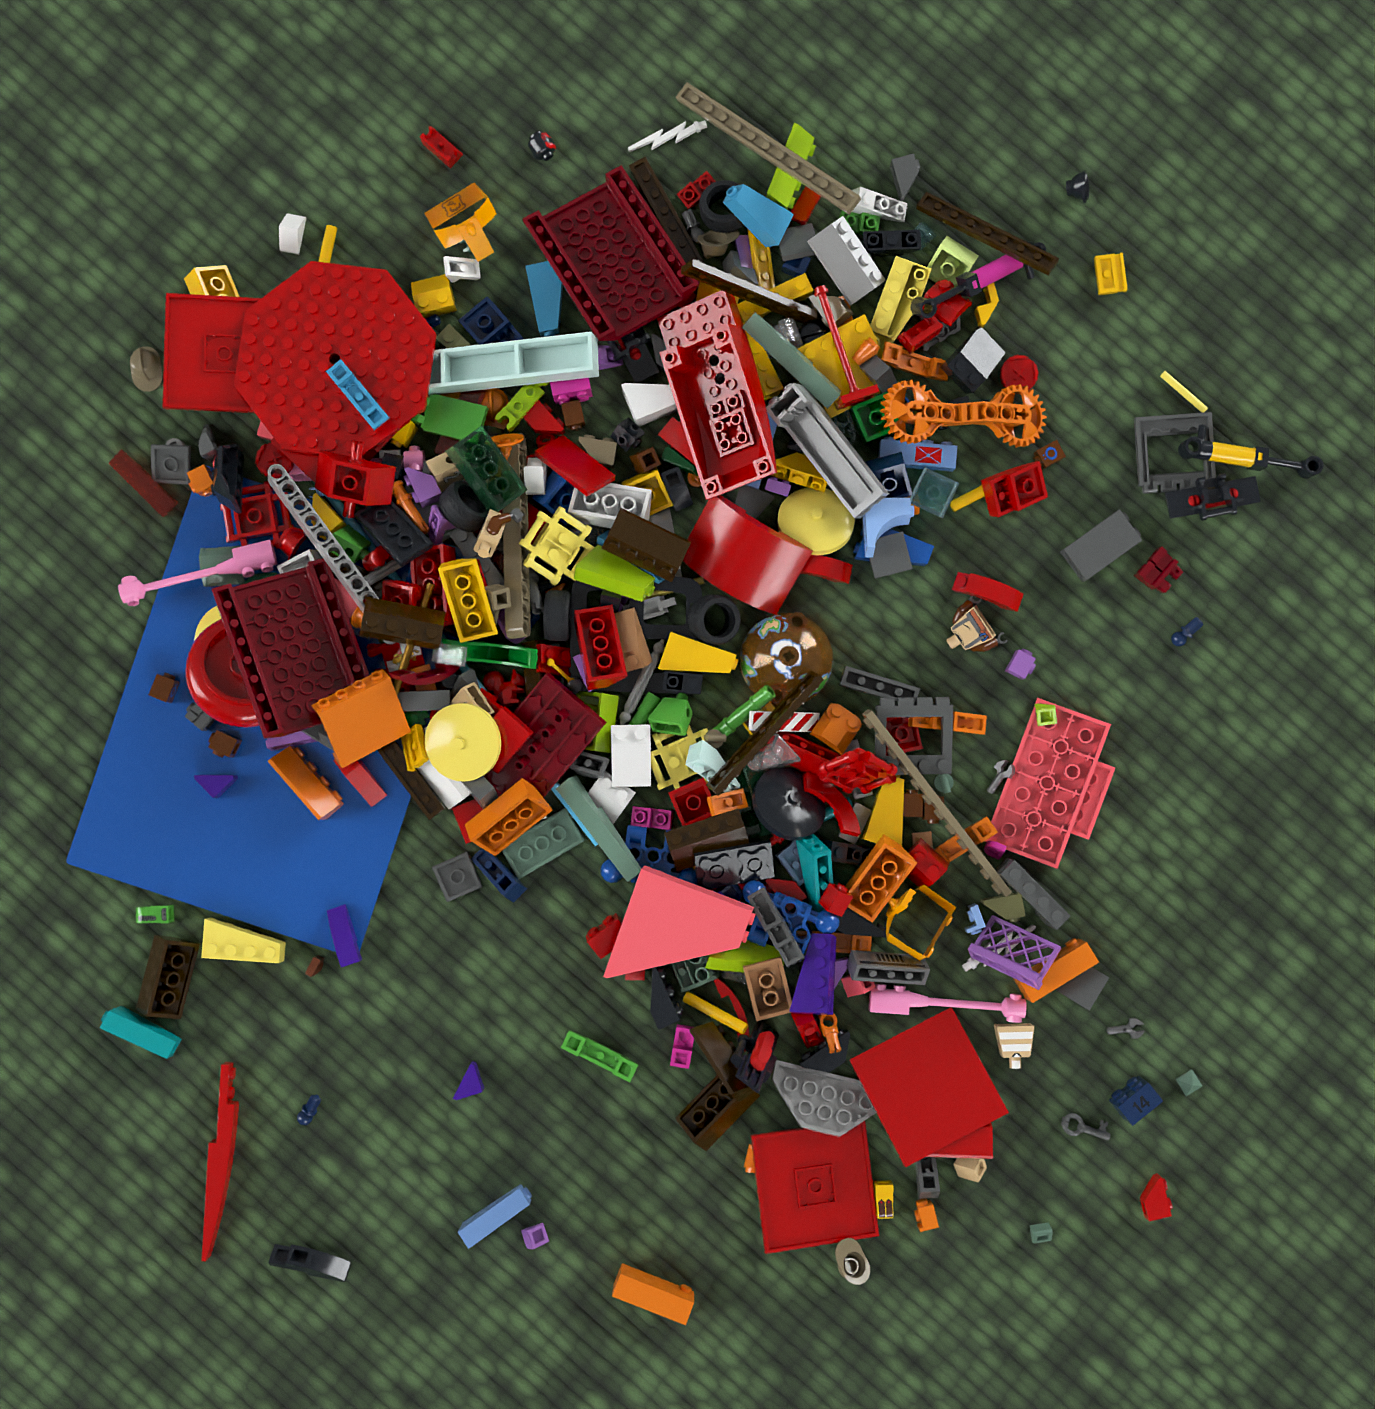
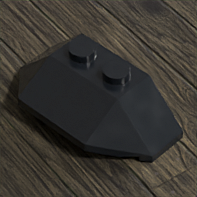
M238 444L223 445L218 447L214 470H212L213 484H211V491L214 496L216 495L221 504L236 513H242L244 455Z

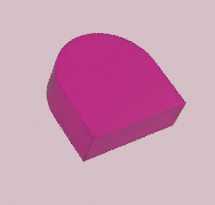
M987 841L984 851L987 855L1000 860L1007 846L995 841Z

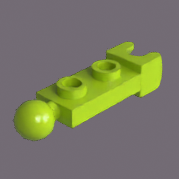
M550 382L523 385L510 402L496 415L495 420L501 423L504 419H509L506 428L509 432H512L520 420L545 393L540 387L546 386Z

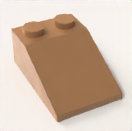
M635 607L614 613L626 671L629 672L643 668L652 663L653 661Z
M781 956L743 966L756 1021L790 1013L792 1000Z

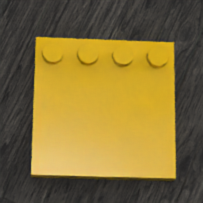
M863 314L838 327L857 387L860 389L873 386L874 384L852 357L862 342L869 337L880 347L866 315ZM831 332L797 348L813 363L817 370L841 390L840 396L849 393L850 388ZM880 348L876 356L881 359L883 352ZM838 398L828 409L822 404L823 409L830 418L839 415L852 406L837 411L835 402Z

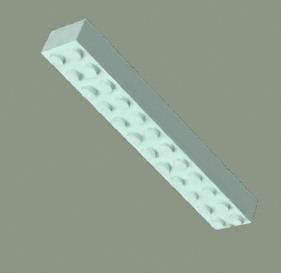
M592 332L435 350L428 396L433 395V393L440 395L599 377L598 339Z

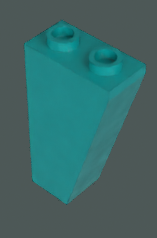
M813 834L806 839L796 840L808 903L812 905V910L821 912L825 909L818 902L828 884H833L831 850Z
M124 1006L106 1011L101 1018L102 1024L100 1028L166 1059L173 1056L182 1040Z

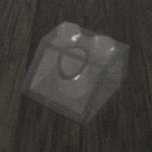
M777 733L771 737L767 745L754 756V759L747 766L753 772L768 771L773 768H780L800 762L801 758Z

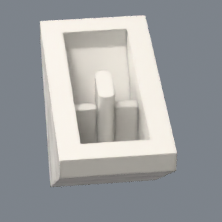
M286 214L279 225L280 251L299 255L306 217Z

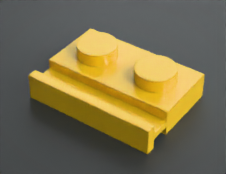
M1123 253L1095 256L1094 264L1098 295L1126 292L1128 289Z
M422 724L413 725L410 728L411 732L401 737L408 771H416L415 768H419L429 760L425 749V734Z

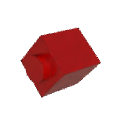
M829 883L818 903L826 911L842 917L853 896L848 892L846 886L840 883L838 885Z

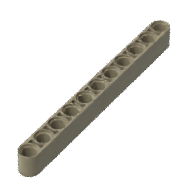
M525 436L523 441L512 446L511 453L502 471L503 513L508 512L510 514L513 509L519 508L524 514L519 523L511 519L510 522L506 523L503 530L504 586L509 587L511 607L505 608V632L509 639L529 637L531 633L529 568L523 565L529 551L519 544L520 540L524 539L528 533V495L525 493L524 466H527Z

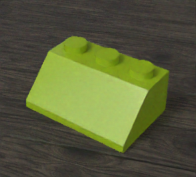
M579 691L576 693V696L607 722L585 750L611 753V725H615L619 696Z

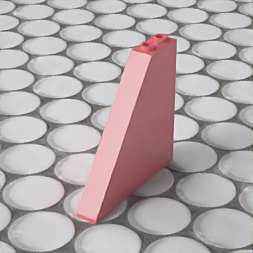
M644 865L638 876L603 977H615L739 948L742 942L746 943L749 935L746 929L748 924H753L756 915L753 913L754 907Z

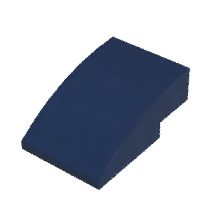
M488 297L484 298L458 320L478 345L524 339Z

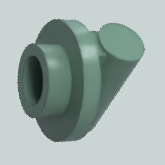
M938 774L934 779L935 788L944 794L951 792L950 789L954 783L953 778L949 774Z

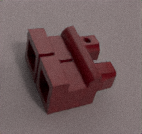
M1161 546L1153 552L1134 577L1151 590L1156 589L1164 594L1172 586L1165 580L1166 576L1169 575L1174 580H1177L1183 571L1177 565L1179 561L1173 559L1167 553V550Z

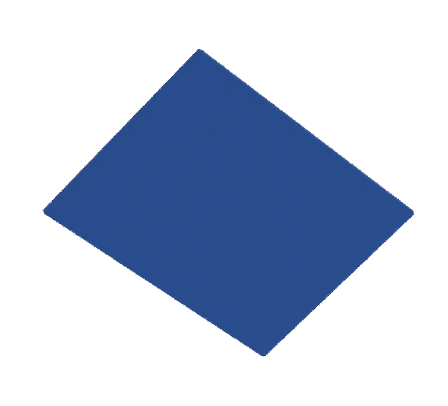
M243 478V487L262 484ZM193 491L191 492L162 580L199 571L200 548L241 546V541L226 543L225 537L227 532L224 515L220 509L221 503L216 495L212 494L204 497L193 493ZM265 491L242 495V498L263 495ZM306 498L312 506L313 500ZM274 501L279 521L278 526H282L284 524L280 501ZM297 504L294 506V508L297 510H303L304 506L301 504ZM231 510L234 533L237 534L234 512ZM289 512L291 524L296 528L302 529ZM354 517L374 545L378 547L380 544ZM311 520L306 521L307 525L313 526ZM273 535L248 539V543L254 544L273 540ZM319 536L317 537V539L321 542H325L328 540H324L322 537L320 538ZM308 537L300 545L294 557L309 549L317 550ZM441 543L455 548L456 560L466 559L458 547ZM275 548L278 564L273 566V571L265 573L262 572V569L255 570L253 576L244 577L246 583L280 574L277 566L286 562L289 556L281 549ZM359 560L358 562L354 563L364 568L362 560ZM410 563L395 571L402 581H406L409 568L411 567ZM199 578L159 588L66 862L70 865L334 952L336 950L331 935L327 910L346 904L360 951L411 795L377 750L361 758V760L388 796L371 807L333 761L335 760L332 754L334 753L333 750L318 741L294 746L295 748L299 747L304 752L305 756L303 757L307 762L311 761L318 770L316 772L320 777L324 776L329 781L331 790H336L343 798L341 801L344 805L328 819L318 820L268 763L270 758L284 749L269 750L266 746L267 738L264 739L260 726L236 727L216 720L207 731H201L185 717L187 707L193 702L196 703L189 692L186 682V661L191 646L194 643L195 632L200 620L210 609L217 606L211 589L219 586L204 587L202 579ZM352 626L369 675L375 669H386L382 653L374 657H369L367 654L368 644H383L385 642L381 639L359 636L360 628ZM444 631L442 632L447 639H458ZM441 646L439 650L421 647L425 665L430 664L431 669H435V661L444 659L440 658ZM165 672L176 676L175 680L180 682L172 703H167L148 695L157 674L164 675ZM430 718L425 719L427 725L423 726V729L428 726ZM222 730L242 740L234 758L225 755L222 758L212 753L213 749L208 747L210 744L208 741L213 732ZM400 737L395 741L403 750L402 741ZM194 775H238V780L219 798H212L194 779Z

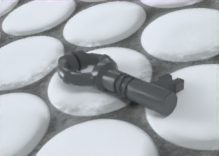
M1070 1113L1062 1117L1061 1126L1069 1136H1078L1084 1132L1107 1141L1110 1139V1133L1106 1132L1108 1122L1103 1123L1104 1121L1100 1120V1127L1096 1129L1085 1125L1082 1118L1076 1113ZM1070 1118L1076 1119L1079 1122L1076 1131L1068 1129Z

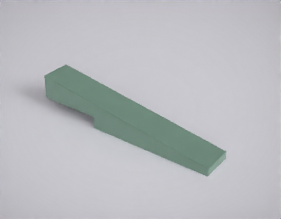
M756 312L742 326L749 335L827 409L840 396L841 390Z
M577 776L568 778L558 786L556 790L625 880L629 882L639 875L641 871L640 865L603 808H597Z

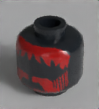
M537 131L530 136L528 147L534 158L544 161L550 160L556 150V145L550 134Z

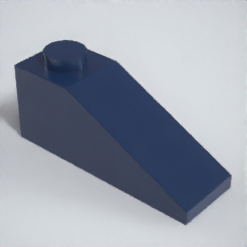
M481 848L471 858L498 891L513 903L527 890L521 881L496 856Z

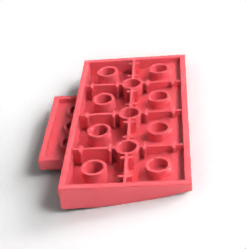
M1037 698L1035 704L1055 705L1057 724L1038 726L1034 705L1012 764L1015 767V774L1012 779L1007 777L991 820L998 833L984 842H998L1007 846L1006 850L1058 869L1070 834L1089 840L1111 782L1115 767L1098 761L1111 724Z

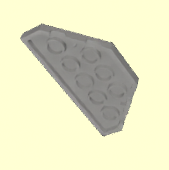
M776 1060L772 1082L801 1128L840 1137L876 1114L860 1080L803 1068L799 1065Z

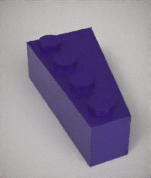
M812 933L789 1012L795 1014L833 1015L836 936Z

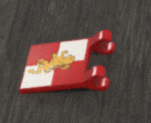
M397 642L394 644L371 643L367 645V654L369 657H374L382 653L386 669L383 670L388 674V672L398 670L407 644ZM414 646L407 670L425 665L421 647Z

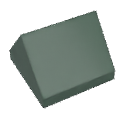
M1049 1222L1029 1225L1032 1243L1052 1240L1053 1231Z

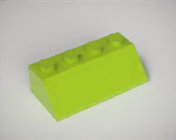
M794 123L785 147L807 161L809 156H813L816 145H813L814 137L799 124ZM777 167L766 198L787 210L789 208L792 209L796 200L793 197L795 191L799 192L802 183Z

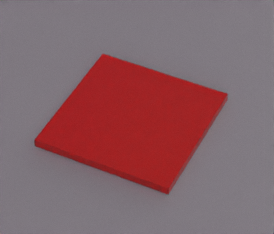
M166 293L163 409L255 413L234 386L245 310L261 298Z
M952 1007L849 1060L905 1168L1009 1113Z
M865 1121L840 1137L804 1128L750 1135L765 1254L839 1243L845 1238L858 1240L879 1236Z

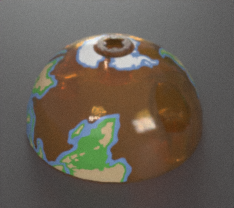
M800 612L778 613L763 618L749 630L741 646L740 668L746 684L754 693L758 692L765 685H769L774 691H780L782 694L781 700L775 701L772 699L770 701L774 705H779L803 677L812 670L824 680L819 688L813 691L806 701H809L824 688L832 672L833 652L827 635L814 621L805 617ZM799 617L802 620V625L799 627L794 626L792 619ZM791 652V656H794V659H790L789 662L785 661L786 658L783 657V654Z

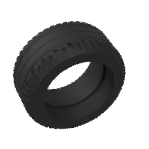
M719 180L708 185L702 192L699 200L700 214L704 224L709 229L719 233H730L744 225L733 213L718 215L710 210L711 205L715 201L726 197V192L730 187L740 185L739 183L730 180Z
M455 481L450 484L439 498L440 509L445 518L453 526L465 532L479 530L491 509L484 494L472 484L464 481Z
M549 590L545 594L543 628L544 637L549 641H567L570 638L571 594L569 591Z
M705 595L699 598L692 605L688 616V624L692 635L698 641L708 645L728 643L736 636L741 624V616L737 605L730 598L723 595ZM712 604L719 605L725 615L724 627L715 636H711L704 626L705 612Z

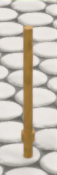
M427 583L419 607H428L434 584ZM406 645L398 670L407 669L414 645ZM395 679L393 686L398 696L402 681Z

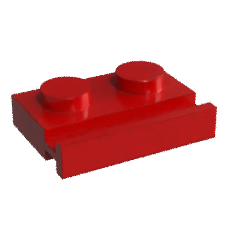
M546 644L536 645V649H538V660L536 663L538 664V669L536 673L546 674L549 672L551 675L562 676L552 666L547 665V660L553 659L555 664L565 674L571 676V673H569V667H571L570 648Z

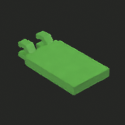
M433 393L427 399L424 416L418 414L411 421L414 424L421 425L424 432L478 445L489 408Z

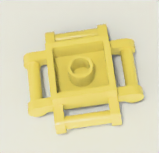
M561 506L557 508L552 518L539 511L536 515L537 519L527 535L519 542L522 547L529 551L523 565L527 568H532L550 580V583L554 586L559 583L562 574L576 581L574 579L576 565L595 548L584 541L591 532L592 527L588 524L584 525L569 515ZM562 518L581 531L579 535H575L558 523L559 519ZM543 522H546V524L540 531L539 535L535 539L534 543L531 545L530 543L535 537L538 530L540 529L541 525L543 524ZM581 546L584 548V551L570 571L567 567L572 563ZM535 557L556 569L555 573L553 574L535 562Z
M689 725L687 737L663 746L661 741L674 736L673 734H652L658 749L651 751V769L657 780L658 790L672 784L677 789L680 787L679 781L698 774L685 765L689 746L697 743L696 739L699 737L704 740L708 728L693 733ZM661 755L670 779L665 781L655 756Z

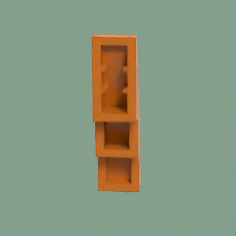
M953 712V732L985 735L987 716ZM909 717L908 726L941 730L942 717Z

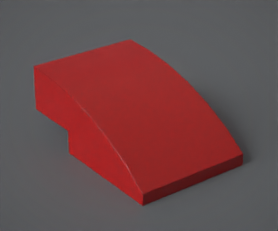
M1040 461L1017 466L981 480L989 515L993 517H1001L1014 510L1020 511L1048 497Z
M506 706L502 707L493 717L501 735V752L496 764L492 768L497 774L502 771L534 733Z
M703 777L668 792L682 826L713 817L711 816L707 797H710L711 793Z

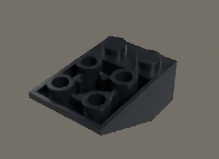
M663 965L652 969L650 1012L658 1030L679 1021L683 1012L680 1001H676L674 998L675 990L672 984H668L666 981L667 973Z

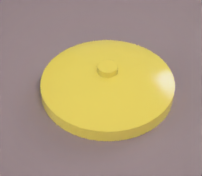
M803 488L790 494L782 502L777 519L779 531L813 550L811 555H825L841 549L851 538L855 518L834 491L825 489V492H821L811 488Z
M456 703L442 708L432 717L425 733V749L431 764L440 774L455 781H472L487 774L496 764L501 752V735L495 720L484 709L469 703Z

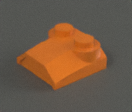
M830 703L810 735L815 736L840 753V755H843L860 730L862 723L856 715L840 704Z

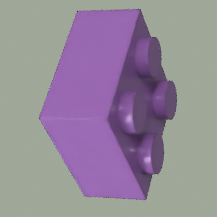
M771 476V479L768 478L765 490L788 497L791 485L788 481L783 480L780 482L778 478Z

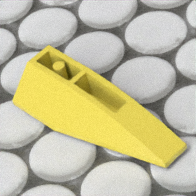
M898 256L894 259L870 324L882 352L884 343L886 341L893 343L912 316L911 302L916 297H922L932 270Z

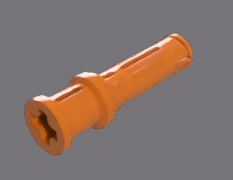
M402 480L395 481L393 495L397 500L396 504L404 509L409 519L424 534L428 533L430 528L413 504L412 495L404 488V482Z

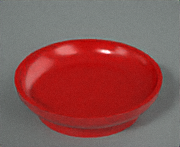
M219 619L205 628L191 646L185 668L189 692L196 704L207 715L221 723L236 727L259 726L222 619Z

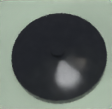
M788 767L773 768L765 772L758 779L752 792V804L759 821L771 833L787 840H803L813 835L821 827L825 819L826 806L825 802L804 791V773Z

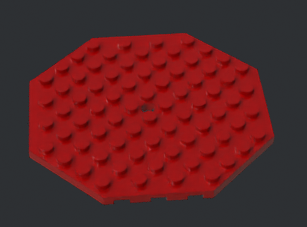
M310 261L245 310L234 386L284 451L319 455V450L350 456L352 440H359L358 443L360 441L364 442L363 458L366 456V453L374 447H378L391 434L399 431L412 418L426 410L437 334L387 270ZM333 356H340V359L388 415L389 419L376 430L369 425L327 374L326 371L334 365L330 361Z

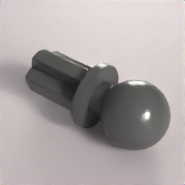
M691 209L686 210L682 213L687 225L686 230L691 231L690 238L693 243L700 244L697 237L703 235L704 231L698 228L701 224L697 222Z

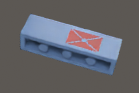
M884 437L879 442L878 458L902 452L906 468L953 472L956 469L957 446L952 445V442L933 444L934 441L931 440L907 444L906 441L901 443L895 440L894 437Z

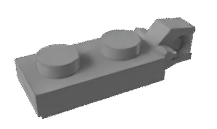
M663 595L644 600L643 619L646 620L669 612L667 607L677 605L675 597L665 600ZM629 604L623 606V610L629 609Z

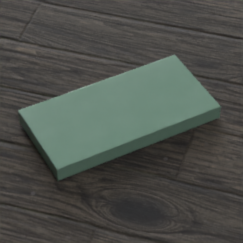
M564 808L531 827L502 852L519 880L582 843L585 839L570 813Z

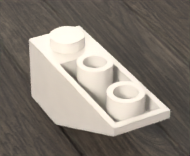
M863 187L852 190L861 197L860 202L852 211L853 213L861 214L864 212L880 216V219L905 222L907 203Z

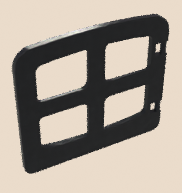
M675 576L672 582L667 580L659 584L654 582L655 590L682 593L686 596V623L684 625L646 624L643 619L644 600L641 602L629 598V609L635 607L645 639H668L670 632H674L697 640L692 635L688 624L690 603H694L702 597L701 587L695 580ZM576 580L572 586L571 667L569 669L571 676L569 677H577L583 681L573 659L574 656L580 654L574 625V610L587 609L588 592L602 589ZM642 668L627 672L626 678L606 688L593 689L592 691L631 692ZM653 673L643 692L694 694L662 690L664 673ZM585 684L580 691H588Z

